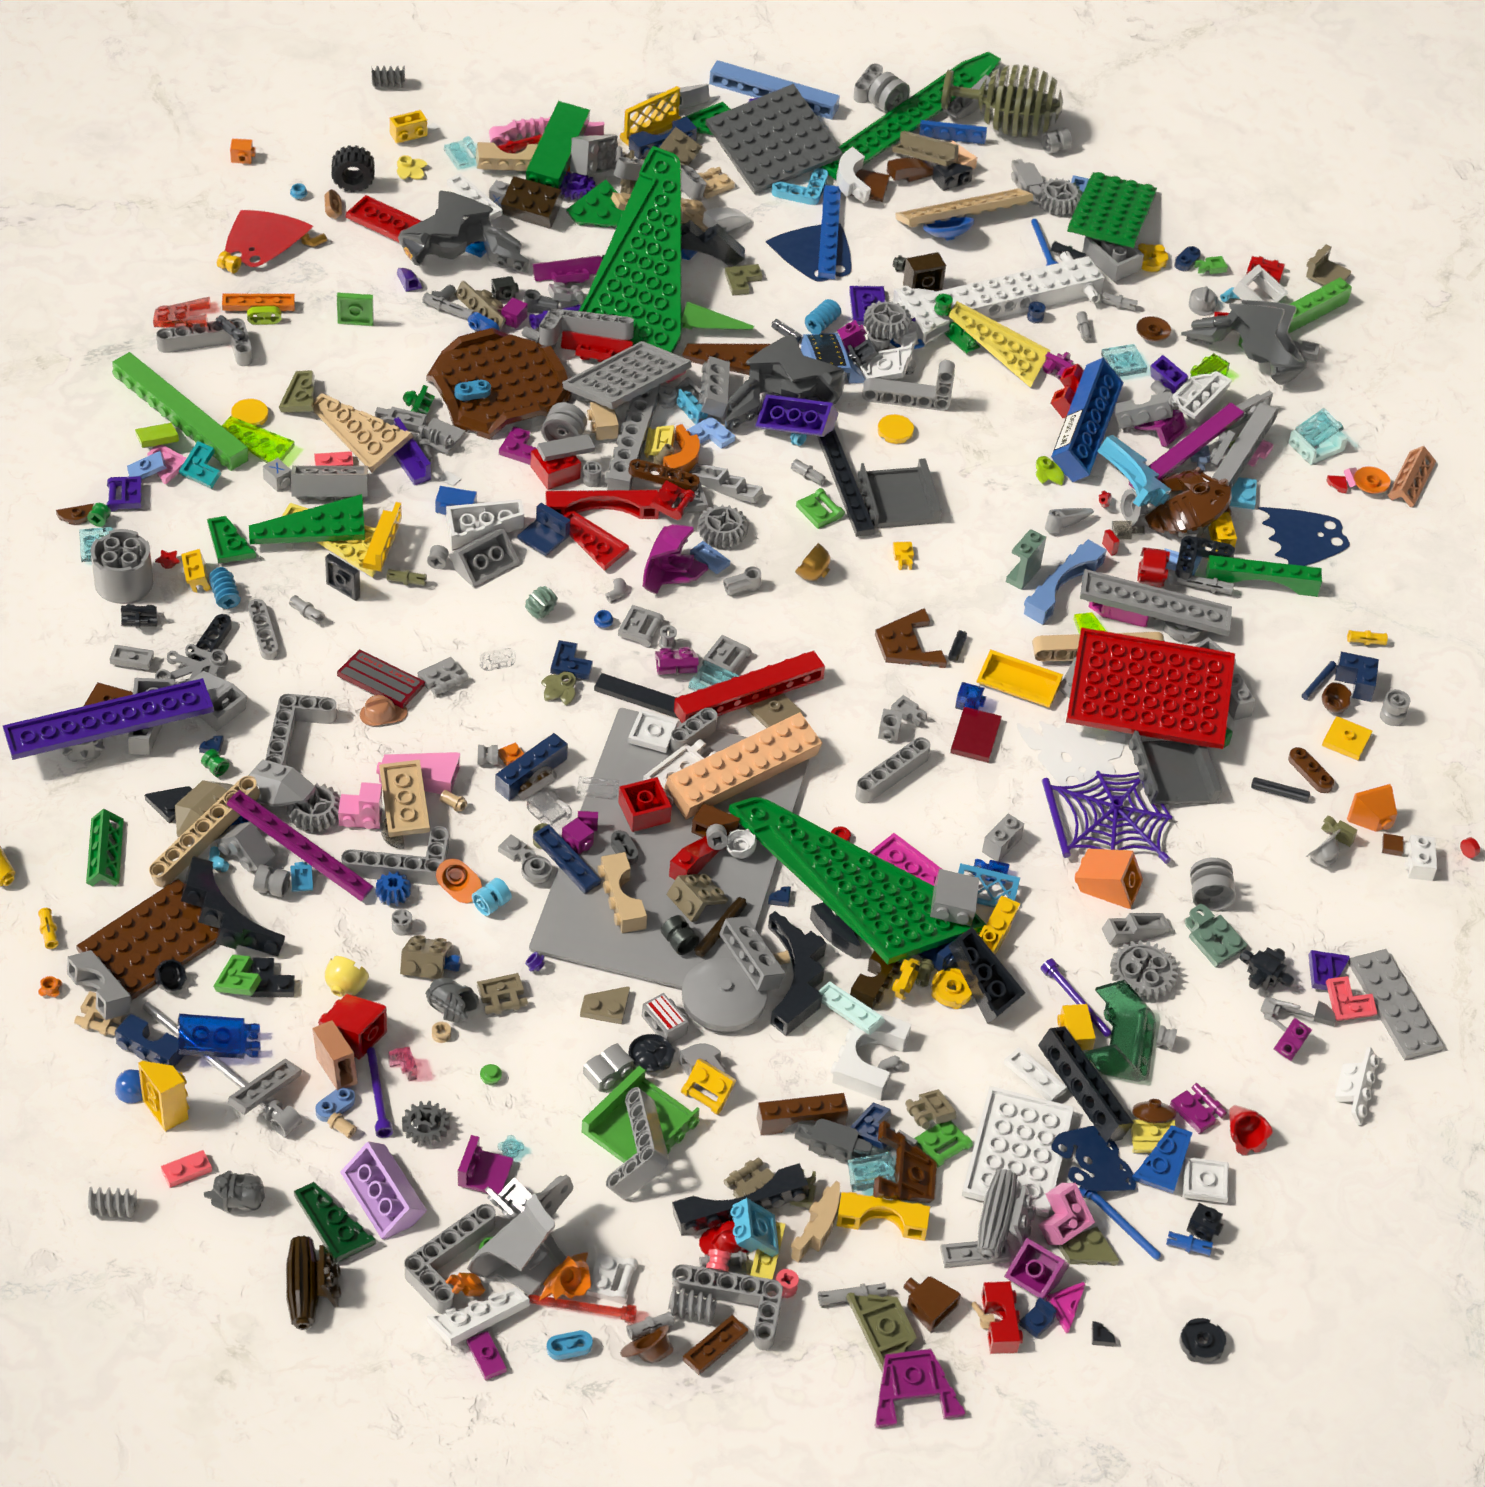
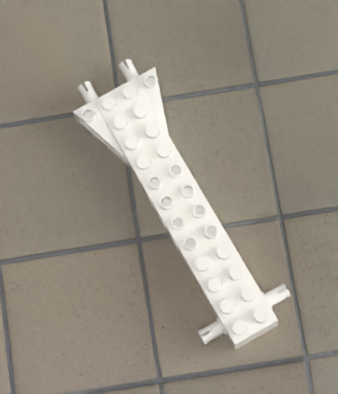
M1066 251V253L1063 252L1060 255V259L1063 261L1061 263L941 291L913 289L909 286L894 288L893 303L905 306V309L909 310L911 318H916L915 322L912 321L908 332L916 331L917 340L922 339L926 347V343L937 341L940 335H944L945 332L949 331V324L953 321L949 315L941 316L935 313V298L939 294H948L953 298L952 308L956 301L990 319H996L1028 311L1029 304L1035 301L1041 302L1047 307L1088 297L1091 303H1094V301L1097 303L1101 298L1099 294L1102 293L1104 276L1089 256L1073 259L1070 253Z

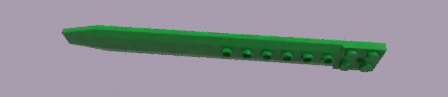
M988 51L962 61L951 69L954 72V86L972 88L985 75L990 76L1001 62V58ZM946 73L838 146L841 152L844 154L850 148H855L865 156L863 165H865L898 142L902 131L912 132L920 126L921 120L928 121L941 112ZM952 96L951 102H952L957 96ZM840 159L819 168L825 169L829 176L836 179Z

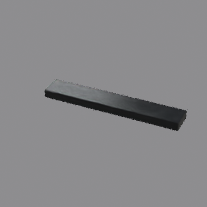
M601 673L594 685V691L678 718L674 713V702L677 697Z

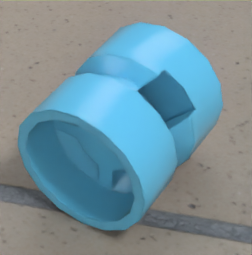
M494 878L485 887H481L472 894V901L475 907L485 916H489L498 909V906H503L512 899L508 886L499 878Z

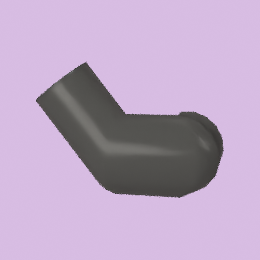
M447 285L441 291H432L431 295L439 298L442 296L445 300H449L456 293V288L453 285Z

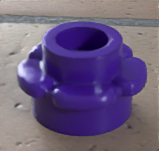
M538 952L532 953L525 962L529 971H539L545 964L543 961L545 957Z

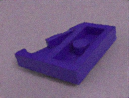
M1311 950L1308 957L1312 988L1328 990L1326 980L1340 977L1350 957L1348 955Z

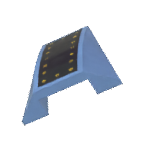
M838 333L803 334L801 351L804 356L841 367L847 374L849 384L864 383L866 378L856 362L851 360L848 355L850 352Z

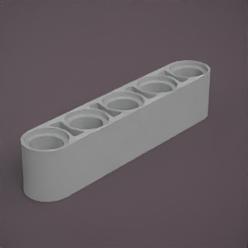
M923 737L914 739L859 778L855 792L856 800L860 803L871 802L927 762L931 746L930 741Z

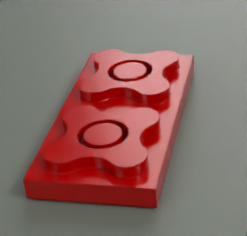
M367 195L346 212V218L399 242L398 236L402 230L422 222V220Z

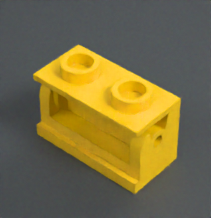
M1224 512L1208 526L1210 539L1230 544L1235 548L1237 537L1230 512Z
M1063 1005L1061 1013L1057 1015L1058 1027L1065 1026L1082 1050L1093 1051L1096 1037L1088 1005Z

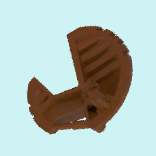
M1196 467L1194 470L1183 471L1180 474L1179 472L1175 473L1170 477L1162 479L1160 482L1169 487L1171 491L1182 490L1183 493L1156 507L1145 516V520L1151 529L1164 533V531L1170 534H1177L1176 532L1187 533L1188 530L1195 531L1198 530V527L1203 528L1217 520L1224 512H1230V515H1232L1230 508L1232 499L1230 484L1227 479L1219 481L1206 475L1200 467Z

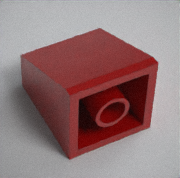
M346 994L341 1000L338 999L327 1013H324L318 1021V1024L321 1025L332 1020L354 1052V1057L360 1060L367 1053V1049L373 1047L387 1033V1007L380 1003Z

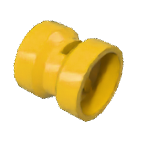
M222 251L218 256L217 266L222 269L226 268L228 272L235 274L239 270L242 261L240 257L236 255L231 256L229 252Z

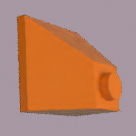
M1391 784L1355 793L1347 817L1348 822L1375 832L1388 830L1393 827L1397 817V810Z

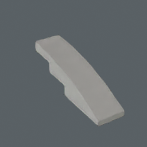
M696 463L689 472L699 477L701 485L738 500L755 503L764 493L762 486L746 484L744 477L729 475L728 469Z

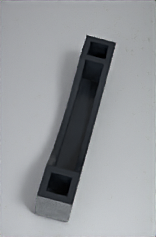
M800 1163L778 1169L773 1178L763 1187L740 1198L711 1200L693 1195L672 1202L673 1215L681 1236L694 1234L699 1230L708 1227L714 1228L721 1223L733 1221V1216L731 1215L733 1205L746 1198L766 1210L779 1208L792 1201H801L805 1197H809V1184Z

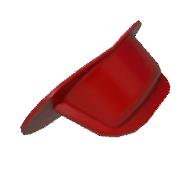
M727 1221L719 1227L706 1230L699 1239V1247L705 1255H708L711 1249L731 1254L738 1253V1251L742 1253L749 1252L737 1245L733 1235L734 1221Z

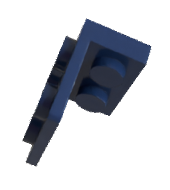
M541 502L536 506V520L519 533L517 539L547 556L570 536V519Z

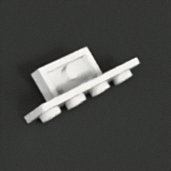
M1372 1047L1366 1048L1363 1063H1343L1335 1093L1337 1102L1353 1101L1351 1114L1357 1125H1362L1363 1119L1367 1115L1366 1107L1368 1100L1371 1098L1370 1090L1375 1082L1374 1073L1379 1065L1378 1056L1374 1053Z

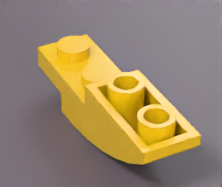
M1002 895L986 926L984 925L979 934L995 955L1011 928V923L1020 908V903Z

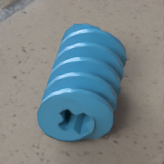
M825 299L806 316L805 326L812 334H820L841 315L840 305L834 300Z
M224 567L216 568L210 572L209 581L216 604L224 609L236 607L240 603L241 598L232 572H229Z

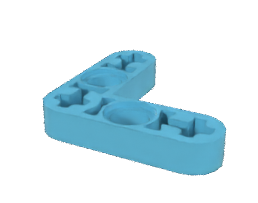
M822 168L815 169L807 187L785 182L773 183L772 195L781 199L816 205L819 203L824 191V185L827 183L828 172Z

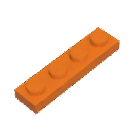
M222 294V311H247L251 307L276 306L281 311H295V294Z

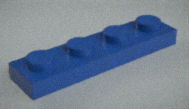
M921 120L919 135L940 140L985 144L987 127Z

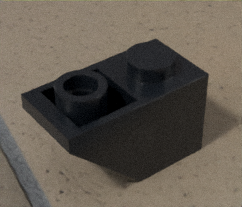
M957 163L948 166L939 164L934 166L932 180L942 191L970 183L973 168Z

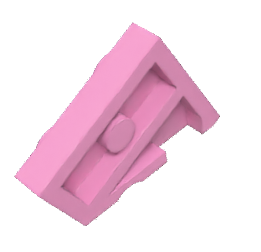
M158 445L148 452L147 455L150 456L158 451L163 453L166 469L157 472L162 482L167 484L179 473L181 466L187 458L164 445Z

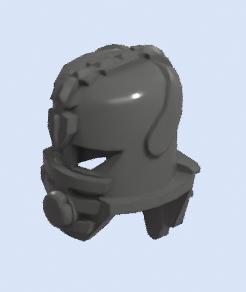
M447 977L434 980L425 993L429 1005L443 1012V1020L461 1023L462 1020H467L466 1012L477 1009L479 1005L478 995L474 993L471 987L462 986Z
M231 1170L215 1177L213 1189L203 1194L205 1198L211 1199L212 1206L229 1213L232 1211V1208L247 1211L257 1210L261 1207V1202L265 1198L263 1181L259 1176L251 1173L237 1174Z

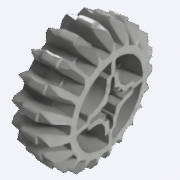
M1049 179V181H1044L1041 185L1042 193L1041 196L1037 197V200L1039 201L1040 208H1044V211H1049L1050 214L1054 213L1056 216L1057 214L1062 216L1064 214L1070 215V213L1075 212L1082 196V191L1075 183H1070V180Z
M885 300L884 302L878 301L877 304L872 303L864 313L866 331L870 332V335H876V338L881 337L883 340L885 338L889 340L894 338L897 340L898 337L903 338L904 335H907L911 328L912 318L909 310L905 309V306H900L899 303H893V301L887 302Z
M723 504L721 507L714 505L713 508L708 507L707 511L703 510L698 520L697 528L704 542L708 541L709 545L714 544L716 548L722 546L724 549L725 546L731 548L732 545L738 546L739 542H743L748 532V521L746 516L743 515V511H738L737 507L731 508L730 505L724 507Z
M316 783L317 790L305 803L299 804L297 802L287 805L288 818H290L291 823H295L296 828L302 827L303 831L310 829L312 833L314 830L321 832L322 828L328 830L330 825L335 826L336 821H338L341 797H339L337 791L333 790V787L327 788L326 784L319 786Z

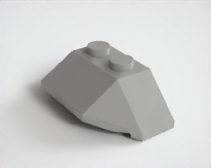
M264 759L248 775L256 779L260 789V796L256 802L272 807L287 806L297 802L299 804L305 803L317 790L315 785L293 767Z

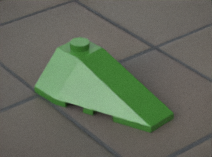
M690 302L685 303L681 316L682 327L692 330L693 327L700 329L753 330L754 328L751 324Z

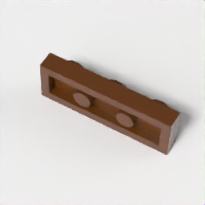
M731 1315L683 1355V1361L695 1373L700 1375L748 1334L749 1329L734 1315Z

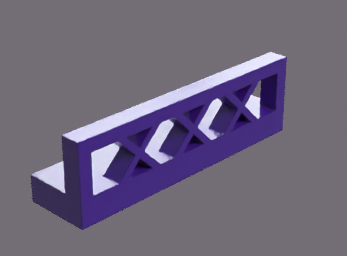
M399 417L394 418L395 426L401 430L408 431ZM412 438L393 455L413 485H417L431 480V463L414 438Z

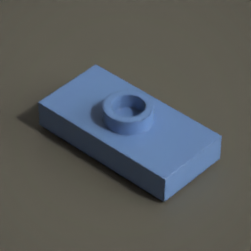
M161 451L127 465L129 477L141 476V480L166 469L164 456Z
M704 541L690 550V555H694L696 560L706 564L715 574L730 566L729 559Z

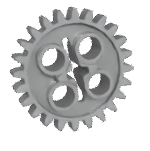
M1139 940V943L1136 945L1131 941L1130 946L1124 943L1123 948L1118 947L1117 952L1113 954L1110 963V974H1113L1112 981H1117L1116 987L1123 986L1122 992L1130 991V997L1138 994V999H1141L1142 995H1144L1149 1000L1150 995L1157 999L1159 994L1164 997L1166 991L1171 992L1172 987L1176 984L1178 977V966L1175 965L1176 959H1171L1172 953H1164L1165 947L1158 949V943L1151 946L1150 941H1147L1145 945ZM1151 958L1148 967H1146L1143 973L1142 979L1140 980V982H1137L1140 973H1142L1145 967L1147 959Z

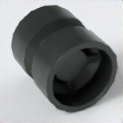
M675 915L669 918L661 927V933L670 942V945L678 955L689 953L699 943V937L690 928V925L682 915Z

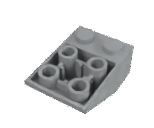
M618 136L573 137L570 172L591 175L615 169Z
M203 671L191 681L204 679L214 712L200 715L199 717L215 731H218L246 709L247 695L233 683Z

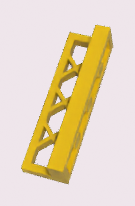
M396 502L392 511L383 510L362 562L363 568L382 571L402 519L401 502Z

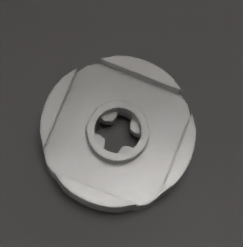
M1164 621V632L1183 644L1198 638L1202 631L1197 628Z

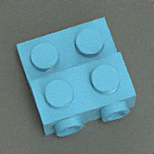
M748 1198L734 1204L731 1209V1215L735 1223L733 1235L737 1245L749 1252L759 1249L771 1257L779 1254L775 1215Z

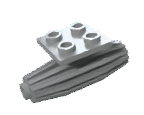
M997 1170L985 1196L978 1226L977 1252L981 1255V1258L988 1261L999 1257L1009 1232L1018 1238L1020 1247H1022L1026 1238L1030 1239L1031 1237L1030 1223L1031 1220L1035 1219L1036 1207L1032 1204V1195H1029L1027 1186H1022L1020 1197L1017 1198L1018 1176L1011 1170Z

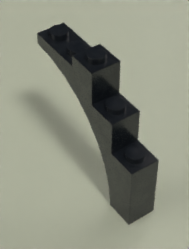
M691 220L681 224V249L711 255L723 261L729 267L736 266L745 260V248L719 224L708 228L705 232Z
M193 856L187 871L181 901L201 907L198 923L219 928L216 944L235 950L240 945L279 956L285 935L271 931L253 922L234 908L220 892L215 882L213 862Z
M774 911L769 915L768 929L779 938L785 949L788 950L794 978L790 990L782 1002L772 1010L770 1024L787 1036L821 1008L823 995L815 987L823 982L824 968L817 961L825 955L826 942L821 936L816 935L812 931L805 935L801 929L792 925L786 917Z

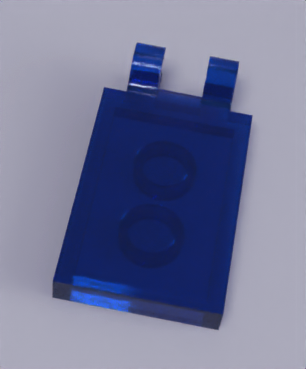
M179 1013L178 1054L244 1059L245 1054H247L251 1058H257L259 1056L258 1051L261 1050L260 1042H249L247 1038L258 1040L260 1024H245L244 1018Z

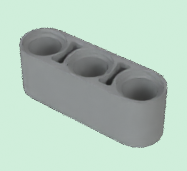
M880 64L869 65L857 80L854 87V101L858 103L868 101L871 85L883 73V67Z
M704 708L676 727L671 732L670 750L674 753L685 744L691 747L699 739L703 741L713 734L717 726V712L712 708Z

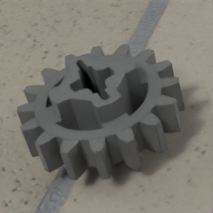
M419 1101V1106L411 1104V1110L406 1109L405 1116H402V1131L406 1132L407 1139L412 1137L413 1144L420 1141L421 1146H424L425 1142L432 1146L434 1140L440 1143L441 1136L446 1137L447 1130H450V1116L446 1114V1108L439 1109V1103L433 1106L431 1101H428L427 1105Z

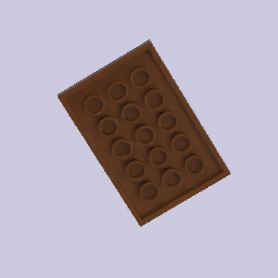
M176 879L77 944L76 948L79 953L92 950L97 958L101 959L103 965L111 971L115 979L120 981L121 986L130 993L132 1000L156 985L154 972L162 961L174 959L184 966L216 944L219 928L198 923L201 907L181 901L184 883Z

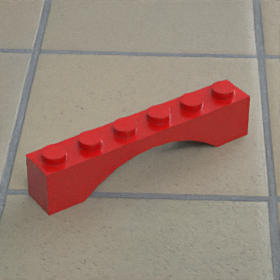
M658 490L545 491V505L563 516L571 509L576 513L595 509H610L625 512L638 519H658L659 511L650 507Z

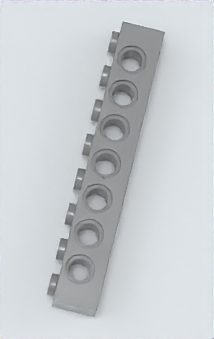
M661 384L629 401L630 410H626V422H622V435H618V447H614V460H610V472H606L605 475L607 490H631L634 477L628 472L629 463L633 459L641 458L647 439L648 428L651 426L660 397L659 390Z

